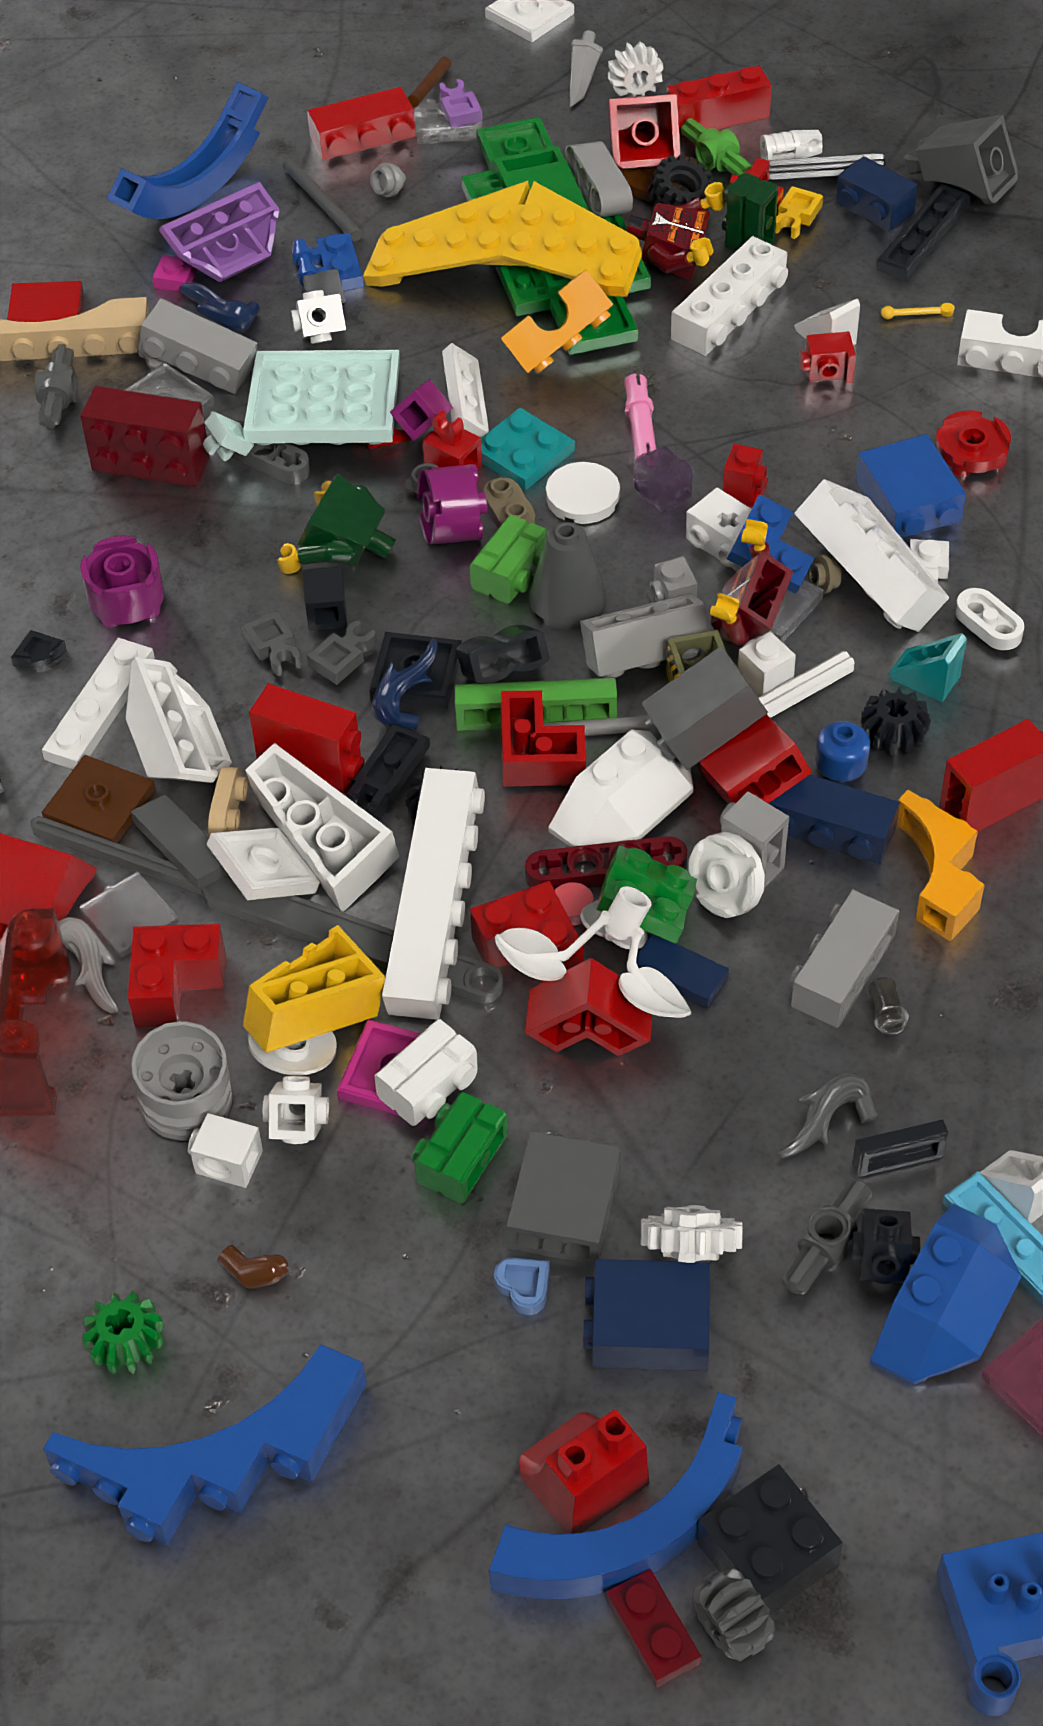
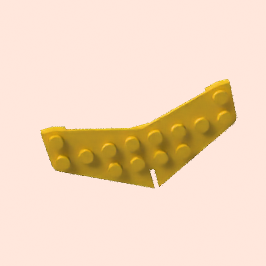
M528 181L386 229L379 237L363 277L367 286L383 287L400 284L403 276L471 264L528 266L570 279H574L587 269L606 295L627 297L642 257V250L636 236L535 181L530 190Z

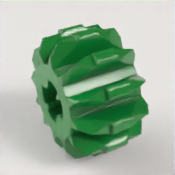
M132 1290L125 1300H120L118 1294L112 1291L111 1303L105 1305L95 1301L93 1307L95 1315L84 1317L83 1326L86 1333L83 1334L82 1342L85 1350L91 1352V1360L97 1367L106 1364L108 1371L115 1375L122 1365H126L128 1371L134 1374L137 1367L136 1362L141 1360L152 1364L153 1355L151 1350L162 1349L163 1338L161 1332L164 1328L163 1320L158 1313H155L154 1303L149 1298L140 1302L138 1295Z

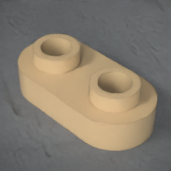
M222 766L220 769L209 812V837L211 833L239 830L240 810L238 806L240 801L246 800L248 793V778L242 776L240 768Z

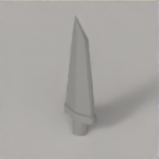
M590 30L583 33L582 40L573 39L571 43L570 107L584 99L598 61L602 56L603 48L594 43L596 35Z

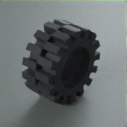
M679 154L677 160L674 155L668 156L667 160L664 158L657 166L648 186L650 201L656 200L653 205L655 207V204L658 203L682 205L698 197L704 199L706 198L705 188L714 183V180H710L711 172L709 170L703 172L705 165L703 163H700L698 166L695 165V158L690 157L688 161H685V155ZM672 183L686 187L690 193L677 189Z

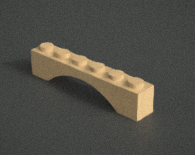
M147 297L110 299L94 309L59 320L16 322L0 319V361L51 358L53 350L58 348L59 344H65L67 348L73 349L74 357L138 353L141 325L149 315Z

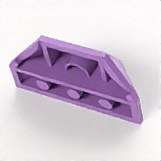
M258 182L162 225L159 231L180 259L221 282L269 259L275 237L276 220L278 219L280 209L261 183Z

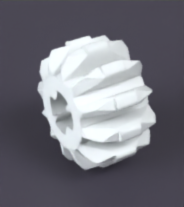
M640 41L634 48L631 44L626 43V50L623 52L615 50L617 59L608 61L610 69L607 73L608 80L619 96L625 95L626 98L635 97L638 94L639 97H643L648 90L655 92L656 87L654 83L663 81L661 74L663 63L657 57V52L651 46L646 48L645 44Z

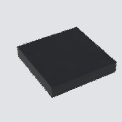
M385 632L369 689L370 699L373 700L376 689L390 661L393 662L395 670L411 666L423 655L431 639L435 638L438 645L437 654L427 673V676L432 679V683L419 684L406 690L401 696L400 703L448 708L459 666L456 648L462 643V640Z

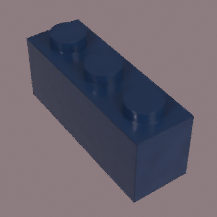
M808 775L769 803L789 816L787 836L810 842L820 848H829L851 855L856 859L867 860L880 865L895 832L900 806L898 801L813 775Z

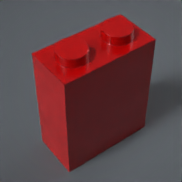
M269 683L249 711L257 759L275 743L343 794L364 765V758L361 757L360 750L361 731L358 730L357 716L354 711Z
M767 714L696 764L703 777L728 804L731 802L737 803L748 791L769 804L812 773L796 743Z
M1026 719L947 759L939 808L955 818L964 820L970 827L979 832L1042 799L1043 731H1039L1029 719Z

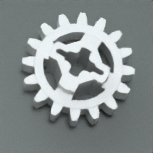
M700 1205L664 1208V1214H661V1216L650 1215L648 1219H641V1245L648 1246L650 1250L661 1249L663 1257H672L678 1259V1262L695 1263L702 1260H718L719 1254H723V1251L736 1252V1249H742V1222L735 1221L734 1218H721L720 1210H710Z

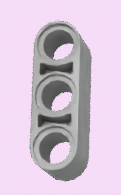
M598 141L568 145L565 150V159L591 212L599 217L629 214L633 208L631 188L604 143Z

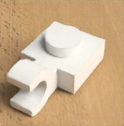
M910 539L909 548L938 583V578L947 579L949 572V541Z

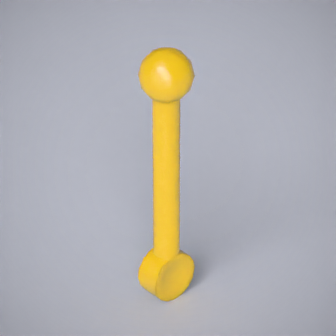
M943 303L941 307L893 309L891 306H885L881 310V316L886 320L892 319L894 316L940 314L943 317H951L954 314L955 307L951 303Z

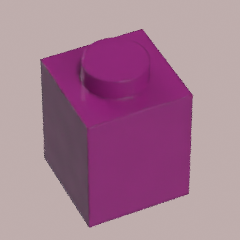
M429 379L407 396L390 413L414 441L432 427V420L439 412L444 410L447 414L453 409V406Z

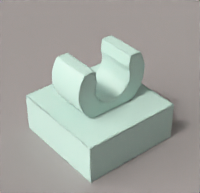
M212 412L204 422L212 433L203 442V446L209 455H213L217 450L221 459L227 461L232 457L234 451L246 456L253 448L254 444L244 439L243 428L239 422L216 412Z

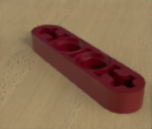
M664 836L540 850L532 853L525 861V880L529 887L550 881L554 890L562 884L571 882L580 883L587 888L602 887L606 872L619 845L628 849L637 848L643 850L655 861L667 866L677 865L685 870L687 868L688 849L682 840L676 837ZM671 854V857L674 860L666 861V857L663 855ZM581 861H591L597 868L592 872L582 873L577 871L574 866ZM567 864V873L562 874L561 865ZM547 868L549 874L541 875L539 869Z

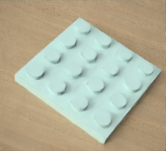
M399 350L256 351L243 428L244 439L258 445H270L272 443H294L296 445H306L309 443H331L334 445L369 443L377 445L383 442H393L395 418L391 415L390 411L396 407L400 368Z

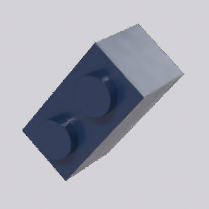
M863 156L838 175L836 203L890 232L915 212L918 184Z

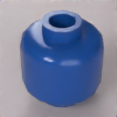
M845 721L833 722L825 726L818 735L815 762L821 774L832 781L838 782L853 781L859 778L867 769L871 743L866 731L854 723Z

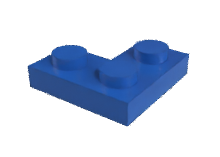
M759 494L747 519L767 523L768 529L765 542L769 544L771 556L794 571L787 590L796 594L814 557L780 540L794 511ZM746 521L727 557V560L741 567H744L752 559L750 554V546L752 544L741 542Z

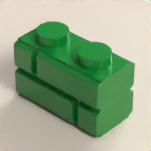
M465 1092L459 1093L452 1105L445 1103L442 1106L435 1121L436 1130L430 1139L424 1137L418 1142L412 1156V1162L415 1165L416 1181L435 1192H441L443 1196L460 1204L465 1202L508 1135V1116L505 1111L489 1103L484 1104L480 1099Z

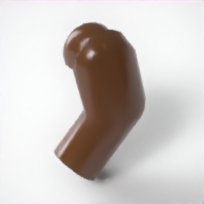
M234 1245L227 1246L217 1259L218 1263L247 1289L276 1284L280 1279L285 1278L289 1270L287 1260L280 1254H267L248 1259Z

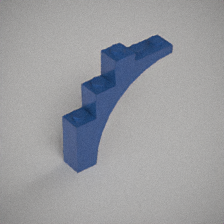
M320 1344L300 1374L272 1401L242 1421L204 1438L166 1447L124 1449L88 1444L53 1432L43 1450L51 1467L50 1472L57 1479L69 1485H76L78 1481L93 1488V1493L103 1501L112 1505H118L125 1529L135 1538L144 1542H151L154 1538L168 1545L197 1494H199V1499L211 1508L223 1511L227 1507L241 1514L269 1463L277 1473L286 1478L296 1479L299 1476L313 1482L367 1385L364 1364L359 1360Z

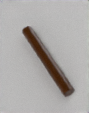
M441 57L407 97L413 108H416L451 67L452 63L448 57Z

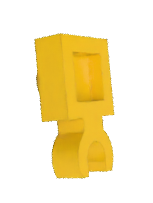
M792 186L778 207L775 233L778 234L782 228L789 227L791 228V238H797L800 234L801 224L810 226L822 208L823 195Z

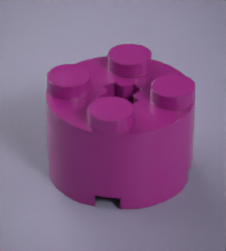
M475 464L436 467L419 472L417 498L418 500H423V512H419V518L424 538L428 544L438 545L482 540L483 527L480 515L486 514L487 501L484 491L478 492L477 490L478 472Z
M115 536L93 546L94 551L87 559L84 555L81 560L80 571L90 610L99 618L101 624L107 627H114L119 624H131L144 619H153L159 615L161 611L160 606L164 599V586L158 556L150 544L147 543V546L137 543V539L131 536Z

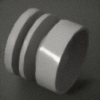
M186 1021L166 1023L150 1031L137 1044L131 1060L132 1075L140 1112L151 1129L163 1137L184 1141L190 1139L195 1128H201L207 1113L227 1118L233 1102L226 1051L215 1033L200 1024Z

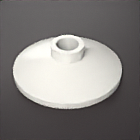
M332 1031L268 1053L261 1048L250 1033L248 1036V1046L254 1058L265 1067L287 1075H308L326 1068L334 1059L337 1048L336 1038Z

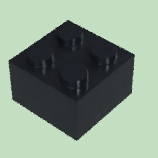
M780 1464L701 1517L698 1522L697 1544L718 1571L725 1567L735 1568L742 1573L745 1579L750 1580L756 1592L761 1594L764 1604L770 1609L769 1615L839 1565L843 1542Z

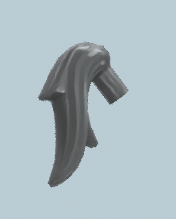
M847 1072L839 1074L798 1099V1102L809 1105L806 1123L797 1137L776 1155L780 1158L791 1157L806 1150L818 1140L823 1145H828L827 1131L829 1122L835 1110L842 1104L855 1103L861 1123H868L878 1119L870 1087L865 1079L857 1073Z

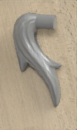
M68 917L58 921L51 931L38 942L39 950L46 955H50L61 945L73 952L80 966L75 986L84 985L93 1001L106 1012L112 1014L118 1012L116 1004L105 987L102 976L103 964L113 965L115 960L91 927L81 919Z

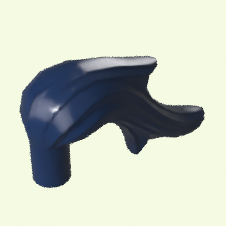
M189 282L179 287L184 295L198 304L196 310L235 333L244 332L249 329L260 311V307L256 302L245 304L239 301L224 300L220 298V293L213 292L202 284Z
M435 638L431 639L423 655L411 666L395 670L393 662H389L376 689L372 704L374 717L383 725L392 726V724H396L406 729L416 730L419 716L400 711V699L405 691L411 687L423 683H432V679L427 676V673L437 654L438 645Z

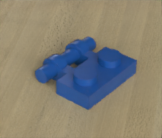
M350 233L316 238V248H310L302 238L296 239L293 242L292 257L295 265L299 267L297 275L302 286H304L303 276L337 268L343 291L364 287L363 275ZM321 264H322V267H320V268H316V267H315V265H321Z

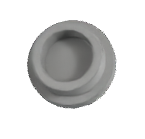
M389 162L381 163L371 173V186L374 192L384 197L397 195L406 181L405 174L400 168Z

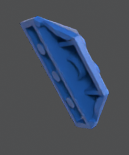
M952 1204L940 1217L930 1232L892 1304L871 1356L870 1364L915 1385L926 1381L929 1377L947 1373L980 1360L1021 1280L1020 1272L995 1223L955 1204Z

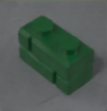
M744 173L734 183H730L726 187L723 202L727 204V213L722 221V230L726 231L725 247L737 251L752 236L771 245L775 243L778 200L777 184L767 180L760 181L759 177Z

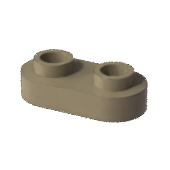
M500 477L492 479L485 484L483 491L486 495L487 511L497 528L501 526L510 514L526 520L527 524L530 522L536 524L535 511L516 481Z

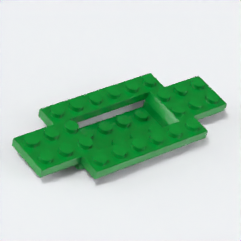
M540 117L476 129L477 142L490 171L461 176L462 189L467 201L528 181L531 190L535 181L591 212L565 156H563L559 146H553ZM621 215L601 217L625 231L627 230ZM642 258L629 293L651 288V277ZM495 265L516 316L550 309L557 327L559 328L564 323L567 314L566 306L556 292L573 279L540 270L539 275L537 269L528 266ZM607 295L613 303L607 309L611 316L596 328L589 324L579 332L582 339L568 349L570 355L638 341V328L623 297Z

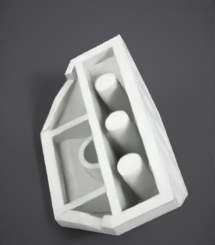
M134 657L131 662L126 721L147 776L158 779L213 783L218 779L221 767H230L232 761L209 705L189 683L176 675L178 670L170 662Z
M631 729L575 778L548 827L549 833L569 847L642 839L693 793L691 768L686 770L677 757L670 762L657 744V739L651 731Z

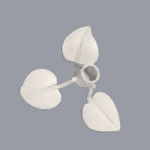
M627 886L620 888L608 911L600 912L596 910L598 901L586 905L580 913V919L587 930L564 951L558 952L557 947L549 938L532 929L512 928L501 934H496L494 937L502 955L511 965L525 975L543 981H555L563 978L566 974V968L561 961L568 960L594 934L605 937L607 941H612L622 948L629 949L627 961L629 973H623L620 976L618 985L630 1003L642 1011L657 1016L681 1018L691 1014L686 1001L667 977L651 967L639 969L636 964L638 949L644 947L648 940L647 932L640 928V925L651 907L650 899L638 889Z

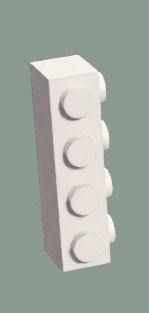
M752 236L672 311L671 340L704 356L710 353L717 345H721L735 327L741 326L756 307L762 306L767 297L776 288H780L785 283L788 276V269L786 268L787 252Z

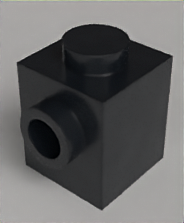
M342 566L303 570L305 606L309 631L348 627Z

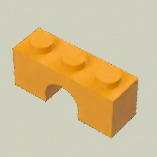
M587 269L556 292L564 302L567 311L566 319L558 329L545 331L539 328L528 315L500 337L527 373L532 369L537 374L554 361L550 356L561 346L567 351L582 339L579 332L587 325L591 324L593 328H596L611 316L607 309L613 303Z

